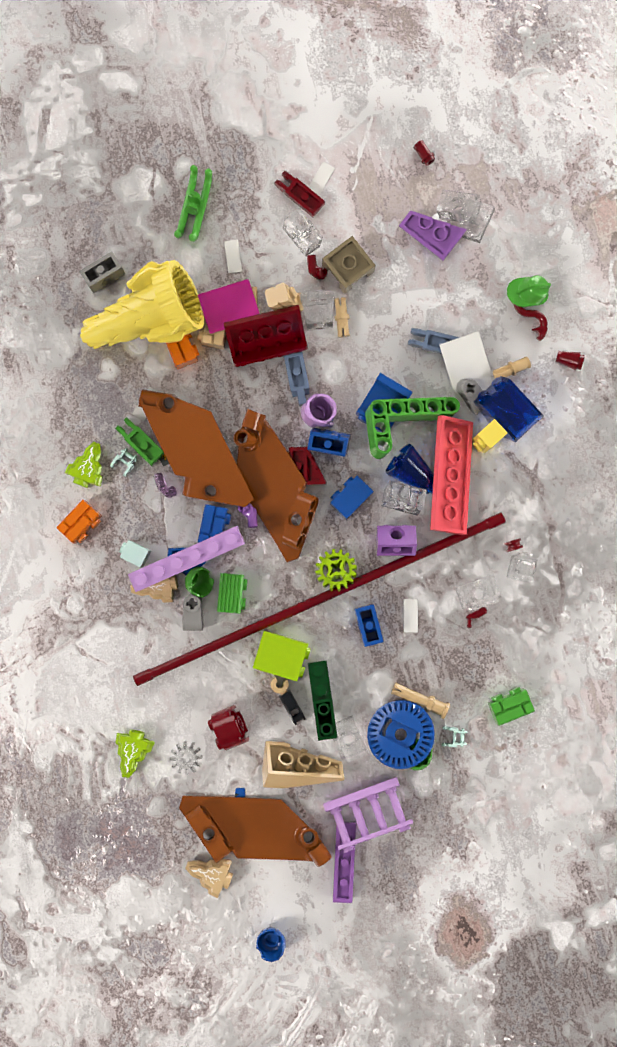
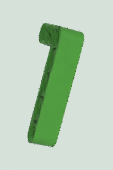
M454 397L374 400L365 412L371 455L376 459H383L391 451L392 438L389 422L437 420V416L440 415L453 417L460 409L459 401ZM410 407L414 408V410L416 411V413H415V412H412V411L410 410ZM391 408L396 409L398 413L393 412ZM373 409L378 410L379 414H376ZM375 427H379L382 432H378ZM378 445L383 446L385 451L380 450Z

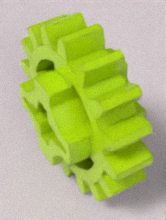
M332 549V554L326 551V557L320 556L319 560L321 563H316V567L319 570H316L315 573L316 575H321L318 577V581H324V588L329 585L330 591H333L334 587H337V590L340 591L341 586L347 589L348 582L354 583L351 577L357 576V573L353 571L357 569V565H352L355 559H349L350 554L348 552L343 555L342 549L338 553ZM346 564L349 566V573L344 570ZM324 567H326V569L328 570V573L326 574V575H327L326 577H325L324 572H323V571H324ZM339 567L340 572L336 571L333 573V568L337 569Z

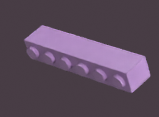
M238 526L129 573L128 576L135 592H138L244 545L245 542Z

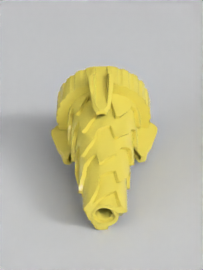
M171 260L161 264L154 261L148 262L126 283L127 287L132 289V293L119 298L117 303L105 307L104 312L85 319L82 322L84 327L81 328L80 337L83 343H87L89 347L94 349L107 344L112 346L119 342H129L137 338H147L149 342L160 343L182 341L185 335L202 329L204 326V314L196 287L187 271L178 261Z

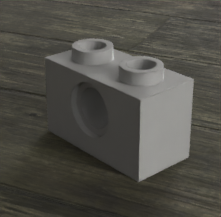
M112 251L79 271L93 293L125 275L123 268Z

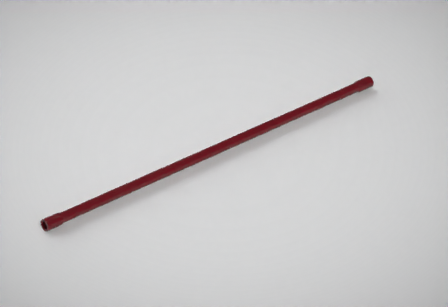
M500 512L467 528V535L453 534L417 550L415 556L401 557L354 578L353 584L347 583V589L341 586V590L338 591L337 587H334L333 591L329 589L154 668L133 675L134 682L137 686L142 685L159 675L483 531L506 523V520Z

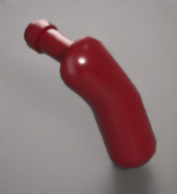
M481 607L466 616L467 628L472 627L471 619L480 618L487 613L485 607Z

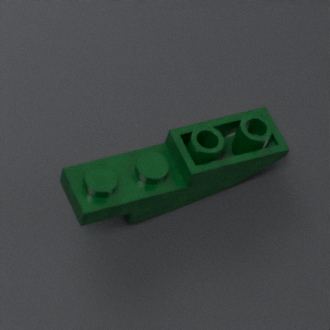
M327 660L308 663L318 741L336 739L338 736Z

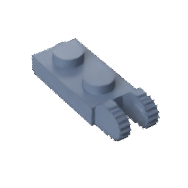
M412 328L411 334L425 338L424 342L409 339L408 345L442 354L440 344L460 337L431 330L425 331Z

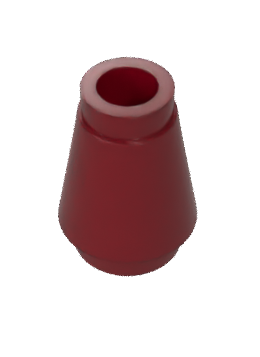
M558 351L555 362L575 371L576 369L581 370L585 355H582L581 352Z

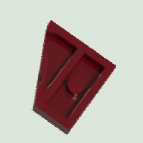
M289 447V454L307 482L306 485H327L311 450H307L308 447Z

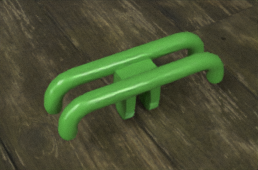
M195 165L190 167V179L179 224L174 232V236L180 239L184 234L188 214L196 215L192 233L189 235L191 242H195L198 239L212 183V170L207 168L205 170L201 197L198 192L194 191L198 176V168Z

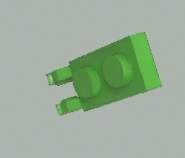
M126 417L124 421L133 431L128 435L122 427L117 426L115 429L144 460L153 466L164 455L163 450Z

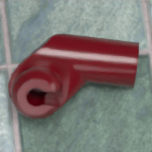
M316 255L307 256L309 274L318 280L325 279L328 275L327 269L317 266Z

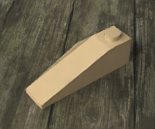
M265 742L262 767L263 787L290 788L344 781L345 779L341 761L323 755L316 756L307 753L308 750L303 748L301 750L290 747L291 744L285 742Z

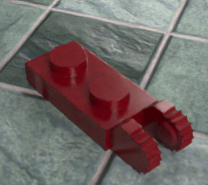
M284 171L282 176L290 183V186L287 187L279 180L274 182L275 186L314 218L325 205V201L297 177L294 178L287 171Z

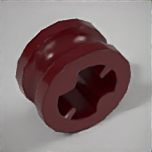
M521 538L504 543L507 546L506 551L511 552L523 548V545L520 544Z

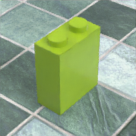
M264 630L253 669L297 682L298 677H303L305 667L302 664L304 659L308 660L311 648H308V643Z

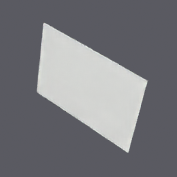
M479 331L439 345L455 397L459 402L463 401V399L457 392L456 386L462 379L475 380L485 393L496 389Z

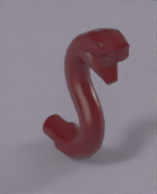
M514 305L515 310L521 316L535 317L539 320L540 326L532 329V331L538 334L536 339L541 341L546 336L548 330L545 315L537 310H526L523 307Z

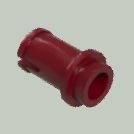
M423 140L418 141L413 148L422 159V164L428 166L434 162L435 154L430 152Z

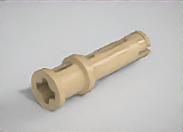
M395 682L394 688L401 691L392 689L391 694L424 707L426 712L440 715L441 719L446 717L450 703L436 700L435 696L427 697Z

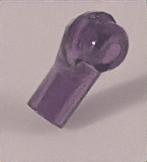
M157 473L153 476L157 489L166 498H172V496L177 495L174 486L167 487L162 473Z

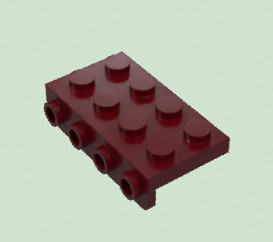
M299 305L223 323L235 367L263 362L308 349Z

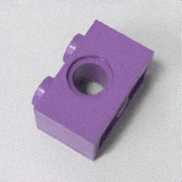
M377 526V556H415L417 549L416 526Z

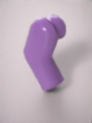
M250 504L246 507L238 506L239 512L248 518V528H257V510Z

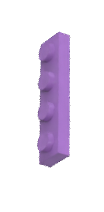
M344 822L350 841L355 840L356 822ZM336 824L333 902L352 903L355 849L346 853L343 850H338L337 846L342 845L343 842Z

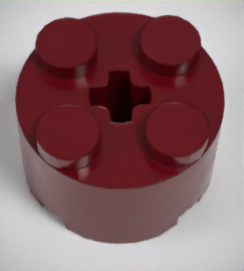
M235 705L212 714L211 719L208 720L210 730L214 731L217 737L215 742L219 750L224 749L227 751L249 741V736L245 737V733L248 732L246 723L240 711L236 712L234 710L237 708Z

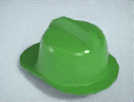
M538 275L517 278L509 283L507 296L514 305L519 307L542 305L548 299L551 283H548L545 278Z

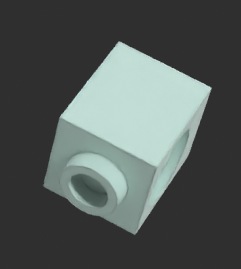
M128 540L127 543L124 542L119 552L121 553L120 558L143 568L151 550Z

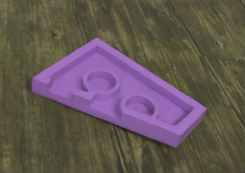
M411 210L399 225L401 229L442 261L445 260L467 231V229L457 227Z

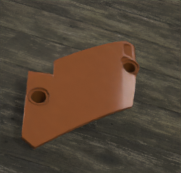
M142 389L138 407L143 408L174 474L185 477L182 495L246 507L252 502L254 497L226 444L212 412L181 400L174 394ZM166 398L173 399L174 406L172 408H168L165 405ZM207 486H214L216 493L213 495L209 494L206 490Z
M247 409L242 422V428L234 434V442L238 445L237 466L254 497V500L250 502L251 505L257 510V514L268 529L286 562H291L299 559L319 499L304 492L307 482L265 419L266 415ZM247 435V441L244 443V438ZM299 516H301L302 520L301 523L298 525L297 519Z
M182 796L179 809L216 863L231 852L234 853L236 858L310 861L314 862L317 867L324 865L332 857L318 837L317 832L310 828L281 799ZM210 828L213 830V836L206 839L203 837V833L206 829ZM306 832L312 833V839L309 842L304 841V834Z

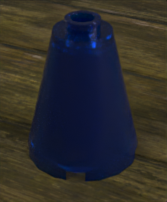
M411 444L405 445L399 451L401 453L397 457L394 456L388 464L386 474L426 495L429 493L433 494L434 473L414 446Z

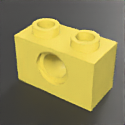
M494 419L472 439L474 442L473 446L477 451L486 453L507 432Z

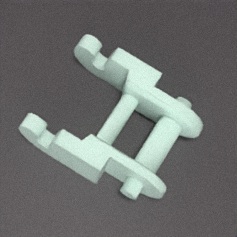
M127 448L122 449L121 455L117 454L110 464V467L113 468L114 464L118 461L125 463L128 468L123 474L124 477L134 467L133 462L137 461V455L132 456L127 452ZM124 455L131 459L129 463L122 459Z
M443 727V730H450L454 733L452 743H442V746L457 748V745H460V747L467 745V743H464V736L468 731H464V728L458 730L457 727ZM456 733H461L460 742H456Z

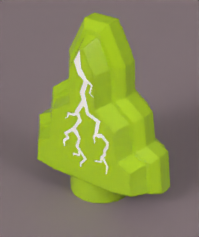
M93 441L85 449L82 456L76 457L73 464H68L64 473L74 477L73 483L88 488L89 484L101 486L103 479L100 475L102 466L99 463L101 444Z
M130 729L129 734H116L115 743L118 745L117 754L121 757L120 770L122 777L130 778L136 771L138 762L143 761L146 754L152 751L155 742L144 738L145 733L142 731Z

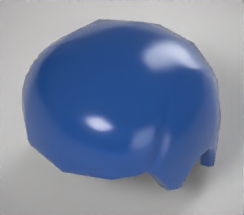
M269 927L263 929L257 937L256 949L259 950L263 960L268 962L277 961L284 953L286 947L285 937L276 928Z

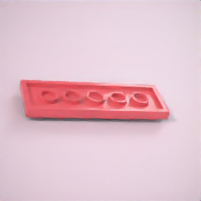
M444 415L437 416L430 530L467 535L473 422Z

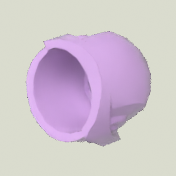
M326 394L310 396L306 403L302 405V420L311 428L334 426L333 420L337 415L334 400Z

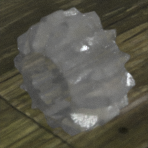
M186 740L183 746L177 743V749L171 750V753L175 756H171L170 761H176L172 768L179 766L178 773L185 769V774L188 775L189 768L192 772H196V766H201L202 763L198 759H202L203 755L197 754L201 750L200 747H197L195 750L193 749L195 742H192L189 747ZM185 753H187L188 757H191L188 762L182 758Z

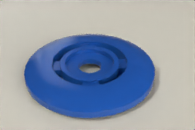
M397 700L383 705L375 712L368 726L367 738L373 755L381 763L394 769H408L420 764L429 755L435 740V730L430 716L422 707L410 701ZM390 720H392V722L388 725V727H387V729H386V733H385L386 735L383 736V731H384V728H385L386 724H387ZM398 729L406 731L407 736L404 740H397L395 733ZM420 733V738L415 748L411 751L410 748L415 744L417 734Z

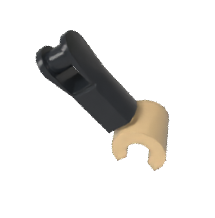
M271 677L270 687L274 692L280 693L279 698L295 726L300 720H306L292 692L287 690L288 680H283L282 686L277 687L276 677ZM297 708L299 713L292 716L291 711Z

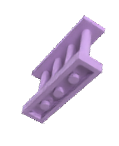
M397 777L323 804L325 811L331 812V815H334L343 842L342 845L337 846L339 851L343 850L346 853L354 850V845L398 829L400 833L411 829L410 825L413 824V820L406 821L396 794V787L400 786ZM383 792L389 795L399 823L389 828L377 799L379 798L378 794ZM366 798L372 805L380 831L370 835L359 807L360 800ZM347 805L353 810L362 836L353 841H350L341 814V807Z

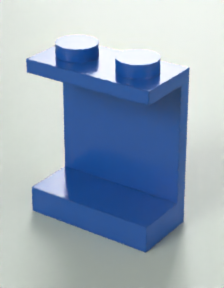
M379 373L360 408L356 411L357 419L366 424L365 412L374 400L408 399L413 392L384 374ZM391 408L393 412L398 413L396 409ZM373 409L376 414H379L378 410ZM389 422L390 429L392 428L395 422ZM375 427L378 432H382L379 427Z

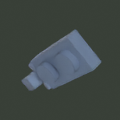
M303 352L284 355L290 391L293 397L298 398L299 407L306 403L305 395L310 394Z

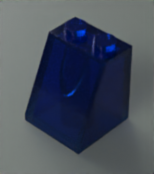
M500 376L494 379L491 383L492 385L486 390L481 391L473 402L488 423L495 419L505 429L507 434L504 438L517 442L544 416L511 379Z

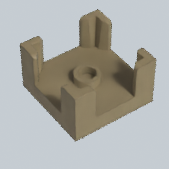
M353 236L322 258V266L327 269V272L330 270L339 282V288L344 294L349 292L353 284L365 275L368 277L374 273L376 267Z

